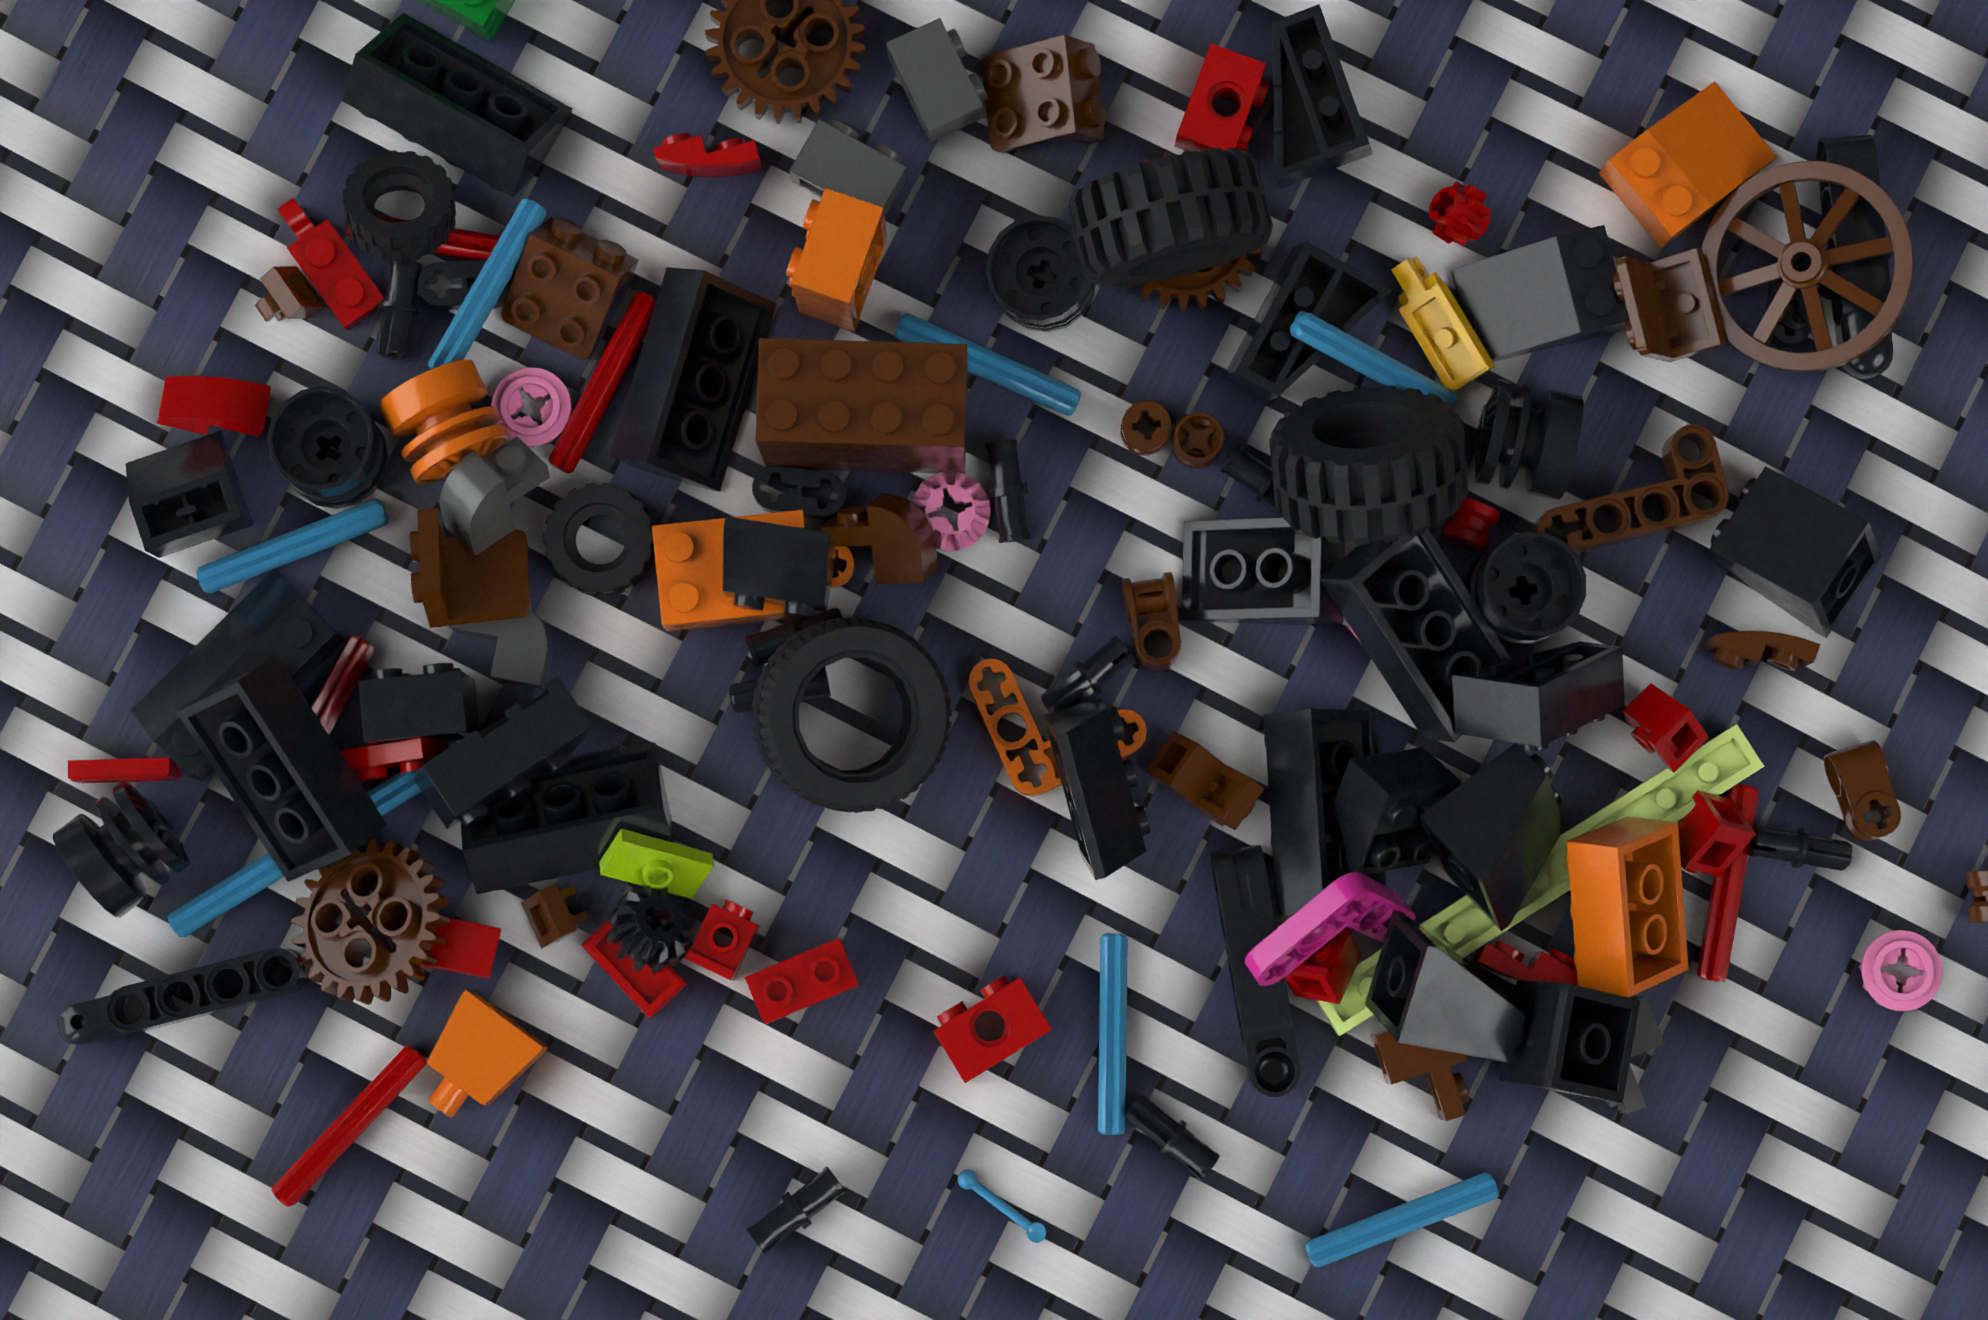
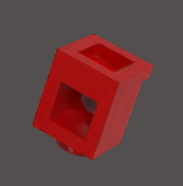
M1652 683L1637 698L1632 700L1623 711L1626 721L1635 728L1631 732L1633 739L1650 754H1654L1656 751L1665 766L1673 773L1709 738L1689 708Z
M1697 790L1692 796L1696 805L1682 819L1678 826L1681 867L1691 873H1697L1698 871L1720 877L1756 833L1733 799Z
M727 899L722 908L711 904L685 959L728 980L734 981L760 928L759 925L750 922L754 912ZM723 927L730 929L733 933V941L727 947L718 946L714 939L716 931Z
M1345 927L1285 977L1294 996L1340 1005L1362 956L1349 929Z

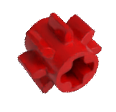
M1457 181L1454 182L1452 187L1447 186L1439 190L1433 197L1429 207L1430 215L1428 218L1437 223L1432 233L1448 244L1454 241L1462 247L1466 245L1467 241H1474L1480 238L1487 230L1490 222L1491 209L1482 204L1487 194L1472 184L1465 187Z

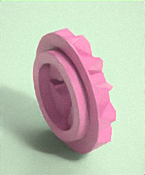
M533 367L522 368L507 375L496 387L491 402V407L495 406L500 414V418L495 425L504 424L511 440L518 436L530 448L552 443L563 431L572 410L570 396L563 382L553 373ZM522 390H525L526 394L535 401L546 400L551 397L540 408L542 425L539 426L538 422L534 421L529 415L522 418L519 416L513 420L525 408L522 401L524 399L521 394Z
M939 472L923 481L912 499V503L925 514L932 526L936 549L943 551L965 549L976 543L988 527L991 512L989 498L978 481L962 472ZM944 491H948L949 497H952L955 504H972L971 507L965 508V511L958 514V531H953L952 524H949L946 517L938 518V516H933L929 518L930 514H934L936 510L943 508Z
M1896 930L1881 934L1866 947L1862 963L1859 966L1862 973L1863 988L1875 1000L1876 1004L1894 1011H1911L1924 1006L1935 996L1942 980V963L1935 947L1925 937L1906 930ZM1898 956L1904 957V965L1912 967V970H1920V975L1904 977L1902 985L1899 986L1898 993L1896 977L1881 971V967L1896 964Z

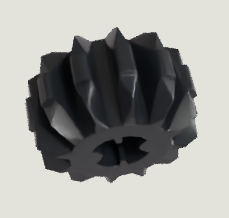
M647 885L640 888L637 893L630 891L623 895L618 902V907L609 915L607 922L613 928L608 934L607 942L621 946V949L618 951L617 960L628 956L633 960L634 972L641 970L647 965L654 975L662 972L666 966L672 968L679 964L684 958V953L693 944L695 937L689 931L693 926L695 917L681 913L685 900L674 903L669 900L668 888L659 891L656 895L651 887Z

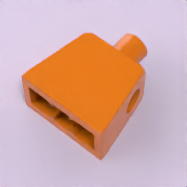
M465 989L427 1062L429 1066L444 1076V1079L429 1097L428 1101L439 1111L453 1118L468 1096H471L484 1106L490 1105L539 1059L549 1046L474 990Z

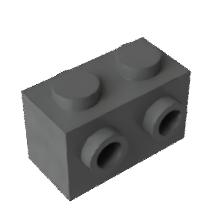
M941 18L886 42L887 56L929 143L983 118L982 102L988 100L985 89L976 72L970 75L967 74L960 59L966 56L963 43L955 29L946 30Z
M818 119L790 169L792 182L822 198L824 189L827 188L884 208V216L886 217L907 179L906 166L901 164L903 158L895 151L883 145L877 144L875 149L858 141L859 134L839 121L834 120L829 125Z

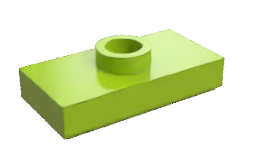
M621 828L599 861L600 875L644 887L647 885L659 891L668 888V893L692 899L714 867L712 853Z

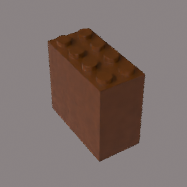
M759 338L755 441L766 467L785 466L808 470L931 474L962 472L965 474L968 399L967 344Z

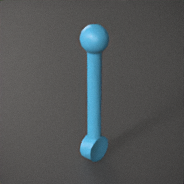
M966 1169L959 1173L958 1184L961 1188L965 1190L972 1189L1026 1230L1027 1238L1030 1241L1038 1243L1045 1238L1046 1229L1042 1223L1031 1222L978 1182L974 1171Z

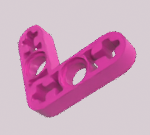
M1359 872L1347 873L1332 882L1257 944L1246 956L1245 964L1260 986L1271 985L1290 974L1347 926L1379 942H1384L1393 910L1405 913L1414 921L1416 916L1399 893Z

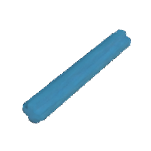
M524 198L521 200L428 362L430 369L465 358L519 264L530 234L542 224L546 217V210L543 206L531 199Z
M1299 312L1290 326V333L1293 337L1383 386H1396V389L1406 390L1408 387L1419 389L1424 395L1432 393L1439 396L1444 402H1448L1453 408L1458 402L1455 392L1311 313Z
M905 313L901 317L895 330V337L902 342L967 344L969 372L1067 416L1074 413L1080 401L1081 392L1079 389L909 313Z
M379 499L370 500L200 566L196 570L199 584L204 592L214 593L386 526L389 523L388 514L384 504Z
M1111 933L1103 934L1100 938L1098 1130L1104 1135H1120L1125 1132L1128 938L1124 934Z
M1484 1172L1311 1239L1305 1243L1306 1252L1314 1267H1322L1497 1199L1499 1196L1498 1187L1491 1173Z

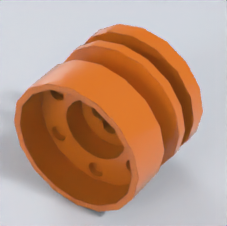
M459 360L428 370L393 389L378 404L395 438L418 435L401 451L404 460L416 462L411 467L410 472L418 485L446 479L453 468L473 450L483 459L511 440L504 424L494 425L500 418V414L495 406L472 410L488 394V390L472 360Z

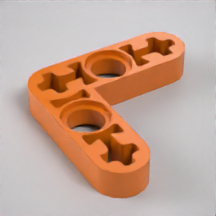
M996 659L982 660L976 664L969 676L970 692L1014 788L1025 796L1034 797L1062 786L1050 740L1045 743L1043 742L1012 671L1005 663ZM990 669L994 675L1002 673L1005 681L1001 682L999 687L1005 701L1011 695H1014L1017 704L1002 706L992 715H989L986 706L995 705V701L988 689L980 691L977 687V684L983 681L982 672ZM1121 709L1117 710L1120 719L1126 725L1134 723L1138 729L1132 735V745L1125 746L1122 740L1117 741L1121 757L1125 758L1141 748L1146 740L1147 729L1144 720L1139 714L1132 710ZM1017 714L1025 721L1026 733L1019 741L1007 742L998 734L997 724L1004 715ZM1034 740L1038 750H1030L1028 754L1035 766L1043 764L1047 772L1043 773L1040 777L1042 785L1033 787L1030 781L1021 783L1018 775L1024 772L1021 758L1018 755L1013 761H1010L1006 754L1007 751L1020 750Z

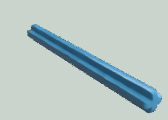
M398 772L366 792L381 816L422 792L414 781L417 773L400 774ZM267 853L171 912L167 917L169 924L179 937H187L281 879L284 875L270 854Z

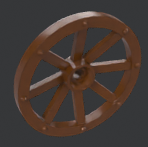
M1801 161L1779 165L1761 172L1743 183L1723 202L1715 213L1701 248L1708 269L1724 337L1751 359L1763 365L1789 372L1829 370L1845 365L1869 352L1883 340L1899 320L1909 299L1914 278L1915 264L1912 239L1907 224L1895 203L1884 190L1863 174L1838 164L1821 161ZM1817 181L1845 187V190L1810 239L1806 238L1795 183ZM1778 187L1790 242L1787 245L1738 218L1756 199ZM1860 196L1876 209L1890 233V236L1828 250L1824 249ZM1729 232L1778 258V263L1719 280L1721 252ZM1894 253V276L1885 303L1831 271V266ZM1799 257H1811V265L1807 270L1802 272L1796 271L1795 263ZM1783 279V283L1752 337L1749 336L1734 320L1723 297ZM1822 285L1876 316L1859 334L1836 347L1832 346L1818 288ZM1797 290L1801 291L1817 352L1794 353L1766 346Z

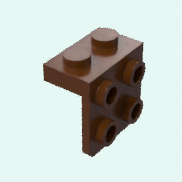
M1064 34L990 54L983 59L981 67L983 85L988 98L985 103L990 146L994 151L1005 153L1060 138H1067L1088 145L1106 141L1104 124L1107 114L1100 96L1098 76L1101 72V62L1095 51V44Z
M550 217L535 229L528 238L501 311L502 319L507 324L579 359H586L595 349L616 292L633 277L639 260L626 254V250L615 242L608 240L599 241L583 233L580 226L570 220Z
M1695 248L1651 263L1629 256L1616 260L1618 272L1614 273L1613 282L1619 299L1626 303L1630 321H1626L1625 331L1633 350H1638L1641 356L1671 363L1726 346L1703 250Z
M438 508L417 510L418 531H411L409 538L413 562L419 561V572L411 573V588L414 603L423 602L430 628L522 618L531 612L528 541L525 532L513 530L474 556L456 537H445Z

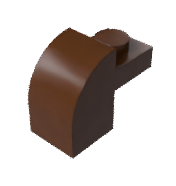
M881 493L866 506L867 510L865 507L840 509L836 512V516L821 527V531L830 532L834 547L871 545L876 584L924 583L938 570L936 544L932 526L925 514L914 503L901 496Z
M1175 731L1172 732L1145 771L1162 786L1204 816L1222 827L1226 825L1234 830L1252 812L1256 800L1264 790L1252 778L1225 765L1199 743Z
M1388 1030L1370 1035L1387 1084L1392 1085L1425 1074L1440 1120L1449 1121L1466 1115L1462 1103L1469 1101L1468 1091L1461 1073L1452 1074L1450 1066L1469 1060L1468 1055L1398 1043Z

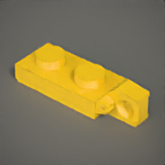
M1417 256L1406 259L1391 269L1404 293L1398 296L1402 305L1398 310L1444 387L1456 392L1496 367L1445 281L1442 282V279L1436 272L1429 275Z

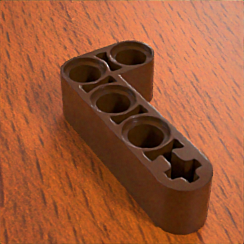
M1688 424L1679 428L1665 441L1662 449V460L1668 481L1555 507L1539 517L1532 525L1530 532H1545L1552 526V522H1554L1556 529H1563L1573 526L1578 521V531L1570 532L1561 540L1575 553H1580L1701 524L1712 519L1726 507L1729 499L1727 483L1716 441L1712 433L1698 424ZM1680 439H1689L1697 444L1700 453L1698 461L1690 462L1680 456L1678 452V442ZM1700 486L1710 493L1712 497L1710 510H1701L1693 505L1690 498L1692 487ZM1653 498L1661 503L1664 509V516L1661 522H1653L1644 516L1642 512L1643 499ZM1603 509L1609 511L1614 516L1616 527L1613 533H1603L1595 527L1593 523L1595 510Z

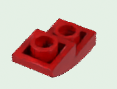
M679 133L663 139L662 146L653 148L659 168L676 174L696 177H728L763 170L755 140L744 142L743 138L729 139L715 146L716 151L706 153L701 135L691 137L690 133Z
M212 376L166 377L162 389L157 424L202 435L207 434L211 425L260 437L265 426L271 386Z
M407 912L399 920V929L403 927L407 920ZM446 917L450 919V924L437 927L436 932L437 935L446 940V944L432 945L430 952L437 958V963L431 964L423 961L420 967L437 971L442 969L490 980L501 928ZM395 943L393 944V948H392L394 952H395V950H396V944H395Z
M1498 940L1495 947L1488 943L1481 946L1471 961L1488 971L1516 981L1558 982L1578 986L1574 959L1554 948L1551 949L1549 954L1543 951L1535 952L1526 966L1521 963L1525 956L1522 952Z

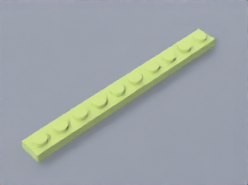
M1735 724L1701 745L1675 773L1666 767L1562 833L1511 924L1502 932L1467 895L1419 925L1464 958L1570 890L1569 870L1566 865V841L1627 816L1678 822L1696 805L1692 796L1697 790L1719 796L1763 768L1764 765L1739 726ZM1381 949L1358 963L1340 1005L1315 1000L1338 1036L1343 1035L1373 1016V1013L1365 1006V1002Z

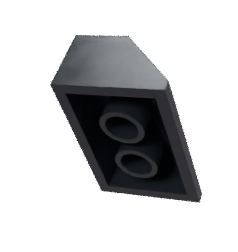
M1099 698L1043 715L1079 851L1095 880L1106 878L1145 853L1146 847L1143 836L1150 834V827L1143 805L1134 806L1130 788L1138 786L1130 757L1122 759L1117 741L1125 739V734L1117 709L1109 711L1107 705Z

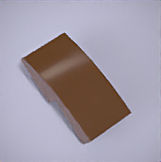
M1735 631L1717 634L1706 639L1702 649L1714 653L1713 661L1715 663L1737 671H1741L1743 665L1751 667L1759 663L1763 652L1769 654L1767 657L1769 663L1783 669L1795 671L1797 666L1805 667L1814 663L1821 644L1783 633Z

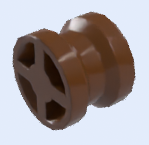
M1140 401L1133 404L1126 410L1122 419L1120 435L1123 444L1129 451L1137 455L1149 456L1158 453L1166 445L1171 433L1169 413L1162 405L1154 401Z

